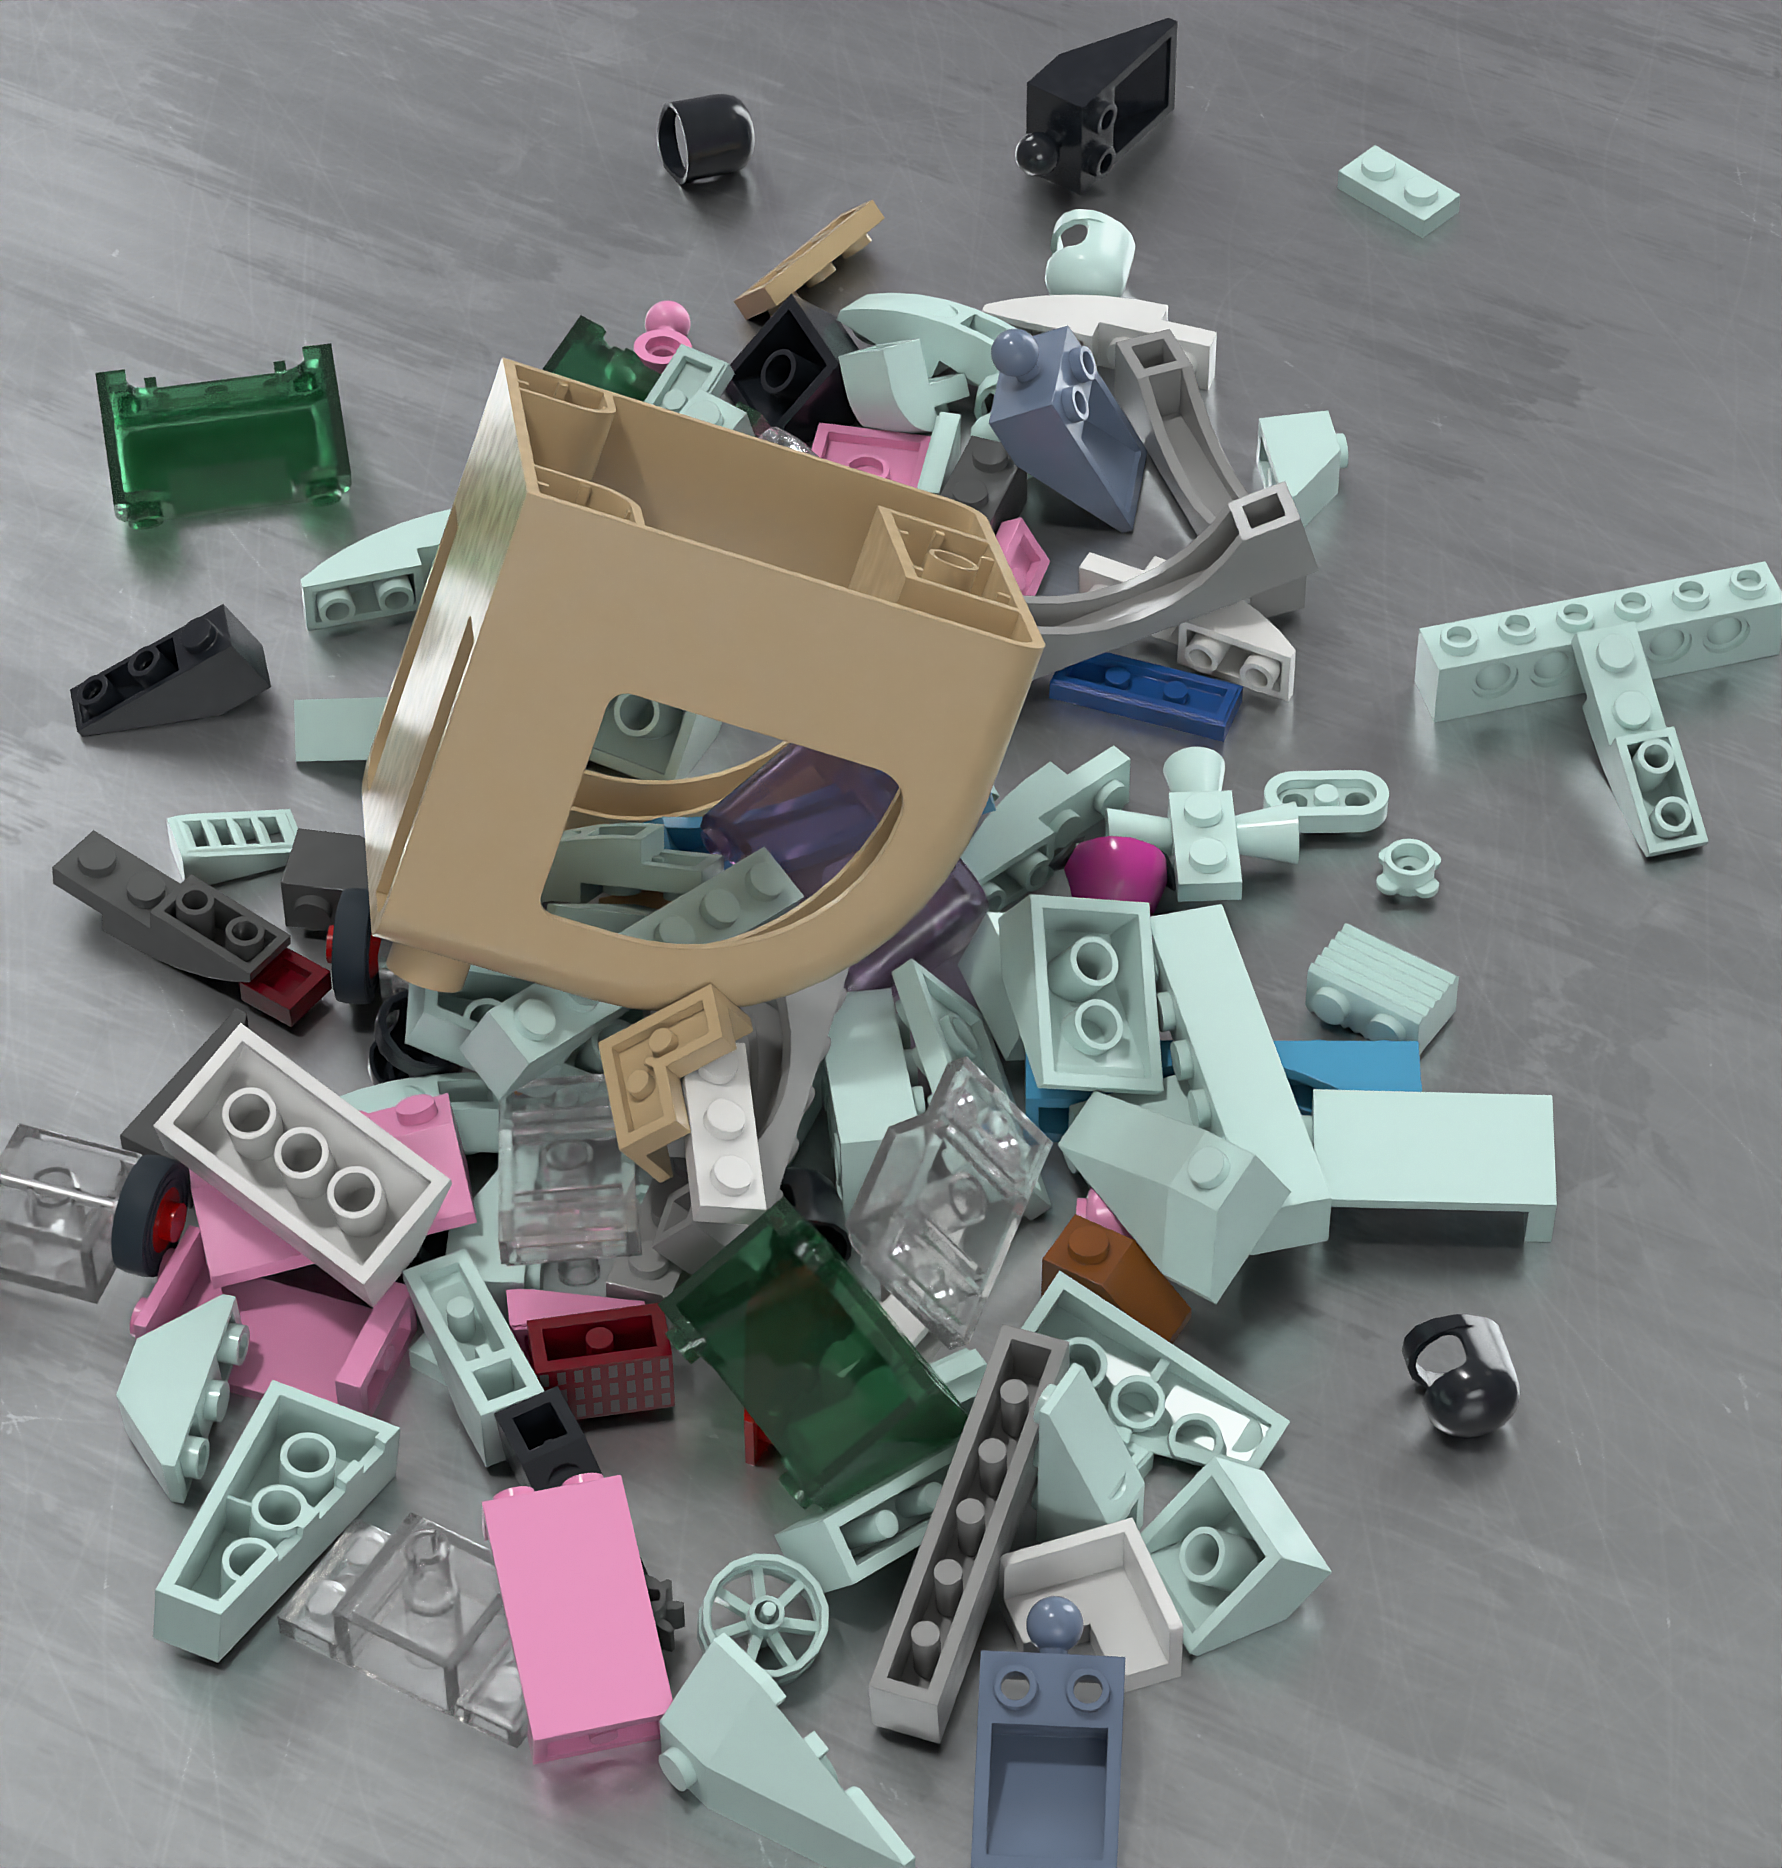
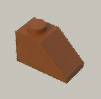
M1075 1214L1042 1258L1041 1298L1058 1272L1061 1271L1171 1344L1174 1343L1191 1319V1307L1135 1240Z

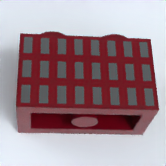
M663 1302L527 1320L530 1366L544 1391L558 1386L576 1420L675 1406L673 1355Z

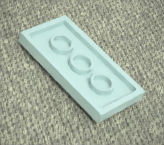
M911 958L891 972L900 997L895 1002V1006L902 1021L912 1032L916 1044L911 1050L912 1057L920 1071L928 1079L932 1095L928 1097L930 1109L936 1119L944 1126L949 1141L944 1146L945 1154L952 1167L960 1176L965 1179L972 1176L985 1186L990 1196L999 1205L1006 1206L1009 1204L1032 1221L1050 1209L1052 1205L990 1029L980 1011Z

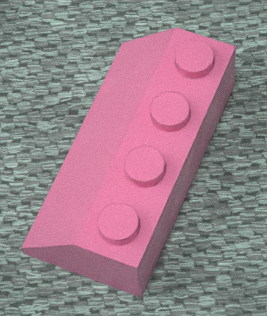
M448 1093L434 1097L427 1094L413 1095L403 1099L391 1108L371 1113L360 1111L451 1179L452 1185L427 1235L477 1223L467 1160ZM189 1169L192 1197L214 1289L315 1264Z

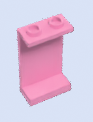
M191 1225L188 1226L176 1249L169 1248L164 1254L159 1267L157 1283L148 1298L142 1297L137 1302L130 1320V1334L137 1340V1338L222 1294L236 1296L242 1325L249 1327L250 1338L243 1364L241 1366L233 1365L228 1379L231 1393L261 1401L272 1380L371 1417L417 1331L416 1309L406 1285L398 1282L393 1283L373 1309L264 1278H256L214 1289L206 1263L200 1228Z
M584 1473L567 1479L560 1487L534 1491L533 1488L527 1486L513 1487L497 1493L493 1500L483 1501L482 1531L484 1540H489L528 1718L527 1738L533 1765L660 1739L659 1721L673 1702L622 1476L616 1475L604 1478L600 1473Z

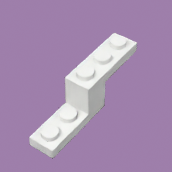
M643 1010V1018H646L656 1013L657 1011ZM736 1043V1050L680 1078L691 1133L667 1144L669 1157L686 1158L693 1221L760 1225L767 1209L745 1043Z

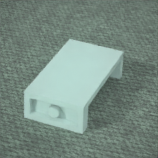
M1313 1089L1311 1115H1301L1330 1191L1332 1197L1331 1207L1517 1211L1524 1214V1242H1551L1557 1207L1552 1095Z

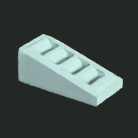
M290 809L198 813L167 818L170 848L182 880L184 881L192 874L208 885L286 866L298 830ZM280 832L284 842L271 843L269 835ZM256 838L258 843L246 844V840Z

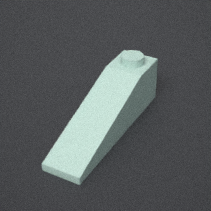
M960 1437L822 1507L775 1534L774 1536L784 1557L803 1565L820 1583L823 1593L853 1585L920 1546Z

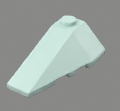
M1097 1091L1091 1094L1058 1143L1060 1149L1159 1271L1170 1281L1214 1304H1217L1291 1193L1255 1154L1207 1130Z
M1061 1271L1058 1272L1021 1328L1069 1342L1070 1367L1073 1363L1083 1366L1125 1445H1128L1130 1440L1154 1454L1202 1467L1216 1456L1260 1469L1290 1423L1282 1415Z
M725 1632L715 1638L659 1721L661 1740L659 1764L671 1784L680 1791L689 1789L708 1809L826 1868H915V1856L864 1792L855 1786L849 1787L844 1791L840 1786L836 1771L826 1756L829 1749L816 1732L813 1731L805 1738H802L777 1707L784 1702L787 1696L772 1677Z

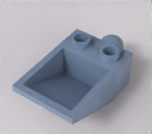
M1068 325L1034 336L1021 329H1009L1000 333L991 347L993 364L1000 372L989 425L1016 466L1121 533L1132 531L1147 450L1099 375L1092 352L1087 346H1081Z
M1060 1596L1043 1598L1035 1603L1029 1611L1026 1629L1032 1643L1039 1648V1653L981 1650L971 1868H1117L1125 1657L1068 1654V1650L1073 1648L1081 1638L1084 1625L1080 1610L1067 1598ZM1006 1679L1026 1680L1030 1688L1024 1698L1011 1700L1002 1693V1684ZM1077 1683H1097L1102 1689V1694L1093 1703H1083L1075 1697L1074 1688Z

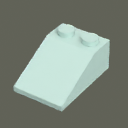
M1029 894L998 918L1002 981L1037 1087L1159 1095L1164 1092L1149 903Z

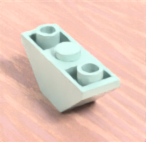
M222 1294L137 1338L116 1394L127 1435L171 1502L184 1504L193 1478L201 1479L204 1475L209 1458V1441L207 1438L213 1421L221 1422L226 1414L230 1395L228 1379L233 1365L241 1366L248 1351L249 1327L242 1325L236 1296Z

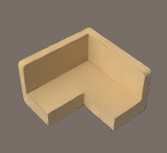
M712 984L598 1042L619 1150L660 1183L673 1177L667 1144L691 1133L680 1078L736 1050L735 1041L753 1031L751 1018Z

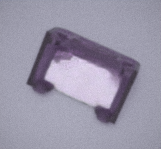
M789 743L703 815L700 828L703 831H701L700 836L710 854L724 856V862L728 861L732 865L765 846L803 894L804 898L799 902L801 904L837 875L861 849L881 821L899 786L891 776L876 768ZM959 858L945 882L916 916L894 937L863 960L849 967L843 986L847 992L891 988L894 998L898 995V991L891 973L912 958L927 971L931 972L969 945L985 914L988 912L989 903L980 883L961 858Z

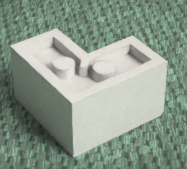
M1133 1517L1006 1553L1000 1557L999 1607L1019 1652L1039 1653V1648L1032 1643L1027 1633L1026 1620L1028 1613L1039 1600L1049 1596H1060L1072 1601L1082 1614L1084 1626L1081 1638L1077 1644L1090 1641L1096 1656L1125 1657L1124 1693L1181 1676L1183 1624Z

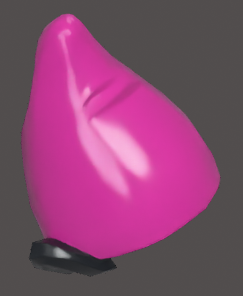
M1085 836L1074 839L1060 853L1055 855L1048 865L1054 871L1064 869L1072 897L1149 903L1150 917L1155 912L1165 887L1173 891L1176 890L1175 871L1168 855L1150 843L1131 837L1105 836L1084 841Z

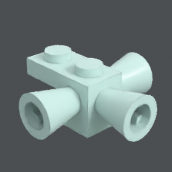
M1205 747L1184 748L1173 753L1166 760L1163 774L1170 789L1168 818L1106 808L1105 836L1138 839L1156 846L1168 855L1175 871L1178 902L1241 900L1242 874L1239 855L1298 864L1299 821L1296 802L1235 815L1232 790L1222 791L1225 773L1224 759L1216 751Z

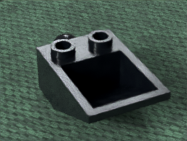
M1166 18L1061 53L1027 82L1026 135L1020 139L1015 150V159L1019 168L1027 175L1041 177L1080 196L1098 179L1105 178L1113 165L1175 108L1178 21Z

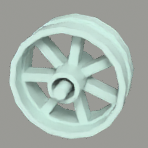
M754 1553L730 1562L713 1578L697 1614V1640L704 1655L711 1642L725 1632L731 1639L742 1636L745 1643L748 1644L746 1653L754 1661L756 1660L759 1648L769 1645L783 1668L765 1671L779 1687L793 1683L814 1662L828 1632L829 1605L820 1583L803 1565L778 1554ZM750 1575L753 1603L749 1605L724 1589V1587L732 1580ZM763 1575L773 1576L791 1584V1586L778 1599L766 1595ZM801 1595L807 1601L814 1621L785 1617L784 1609ZM714 1601L740 1616L744 1621L713 1630L711 1611ZM778 1632L813 1636L808 1650L796 1661Z

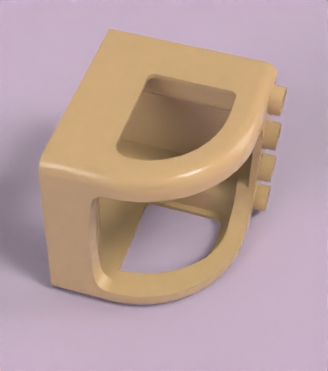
M502 357L369 752L362 780L372 936L393 942L386 961L388 969L401 979L419 987L438 992L453 993L463 989L470 966L474 965L587 999L630 1009L659 1011L712 984L740 1008L789 996L828 980L863 960L894 937L933 897L948 878L969 844L982 812L986 807L1045 647V642L987 517L972 507L934 493ZM621 694H633L784 740L768 752L746 763L721 772L694 778L637 780L613 777L585 770L607 705L614 697ZM870 767L887 773L899 786L896 795L877 827L861 849L837 875L815 894L786 914L757 929L726 940L707 944H673L643 940L551 914L543 908L540 902L541 894L563 831L598 824L643 823L663 816L703 817L759 810L794 801L831 788L864 772Z

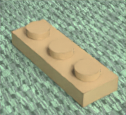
M873 199L839 215L735 299L734 303L744 318L747 320L765 311H768L770 316H772L791 293L799 297L796 290L802 285L806 284L808 288H811L830 276L836 270L832 261L840 254L846 259L867 246L872 241L867 232L885 219Z

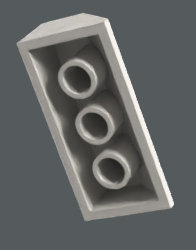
M242 1023L237 1026L153 1125L165 1151L372 1307L378 1303L402 1274V1271L416 1257L452 1185L451 1179Z

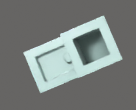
M919 338L874 345L838 356L849 404L864 428L910 434L933 432L936 417L940 415V412L949 413L947 403L970 396L965 373L935 378L927 377Z

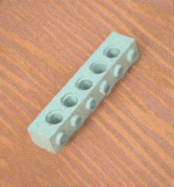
M1764 561L1419 628L1415 683L1434 723L1586 693L1571 644L1576 632L1635 621L1652 679L1779 655L1782 640V591L1767 563Z

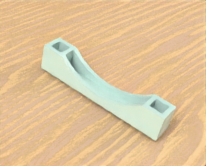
M764 846L618 934L648 941L673 944L712 943L757 929L795 908L804 896ZM534 983L487 1011L458 1049L497 1099L501 1100L547 1072L601 1029L629 1011L630 1008L587 999Z

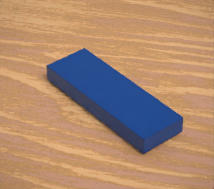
M1105 652L1068 666L1063 670L1056 671L1050 681L1049 698L1224 742L1242 703L1243 686Z

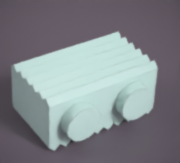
M1345 923L1342 931H1338L1335 939H1331L1329 946L1325 947L1322 954L1317 956L1315 963L1311 962L1307 974L1305 1006L1310 1012H1315L1326 1023L1332 1025L1341 1024L1343 1028L1350 1027L1354 1034L1361 1032L1365 1039L1369 1038L1371 1041H1419L1420 1055L1456 1011L1459 976Z

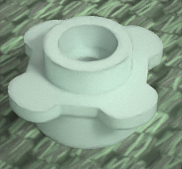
M1401 839L1379 852L1378 861L1383 866V873L1377 877L1376 886L1380 892L1386 895L1399 894L1407 897L1417 895L1420 898H1430L1438 892L1439 882L1434 878V872L1441 865V857L1428 844L1417 839Z

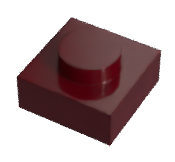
M289 948L284 949L251 982H239L243 1001L290 1027L298 1022L332 989L330 970Z

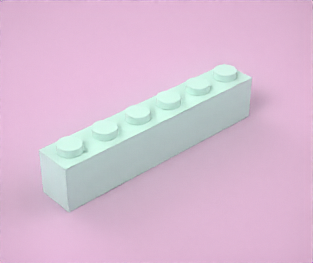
M1222 904L1151 916L1159 1030L1161 1032L1170 1031L1173 1039L1170 1046L1171 1060L1176 1078L1179 1081L1187 1079L1191 1091L1188 1092V1105L1193 1125L1255 1154L1291 1191L1250 1255L1328 1241L1332 1197Z

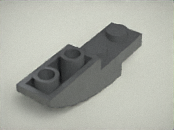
M94 830L52 867L53 884L101 913L102 929L104 932L150 957L191 973L225 981L251 982L291 944V935L194 875L190 874L180 884Z

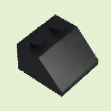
M792 293L730 364L735 374L725 389L736 407L747 413L757 438L788 448L813 441L819 423L851 426L857 420L847 398L838 356L859 350L841 322L836 320V316Z

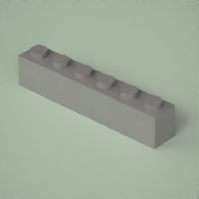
M1002 1324L868 1685L873 1725L940 1744L999 1581L1000 1557L1010 1551L1038 1473V1468L1033 1466L1035 1448L1039 1441V1424L1033 1420L1034 1410L1044 1389L1049 1384L1057 1386L1070 1368L1068 1341Z

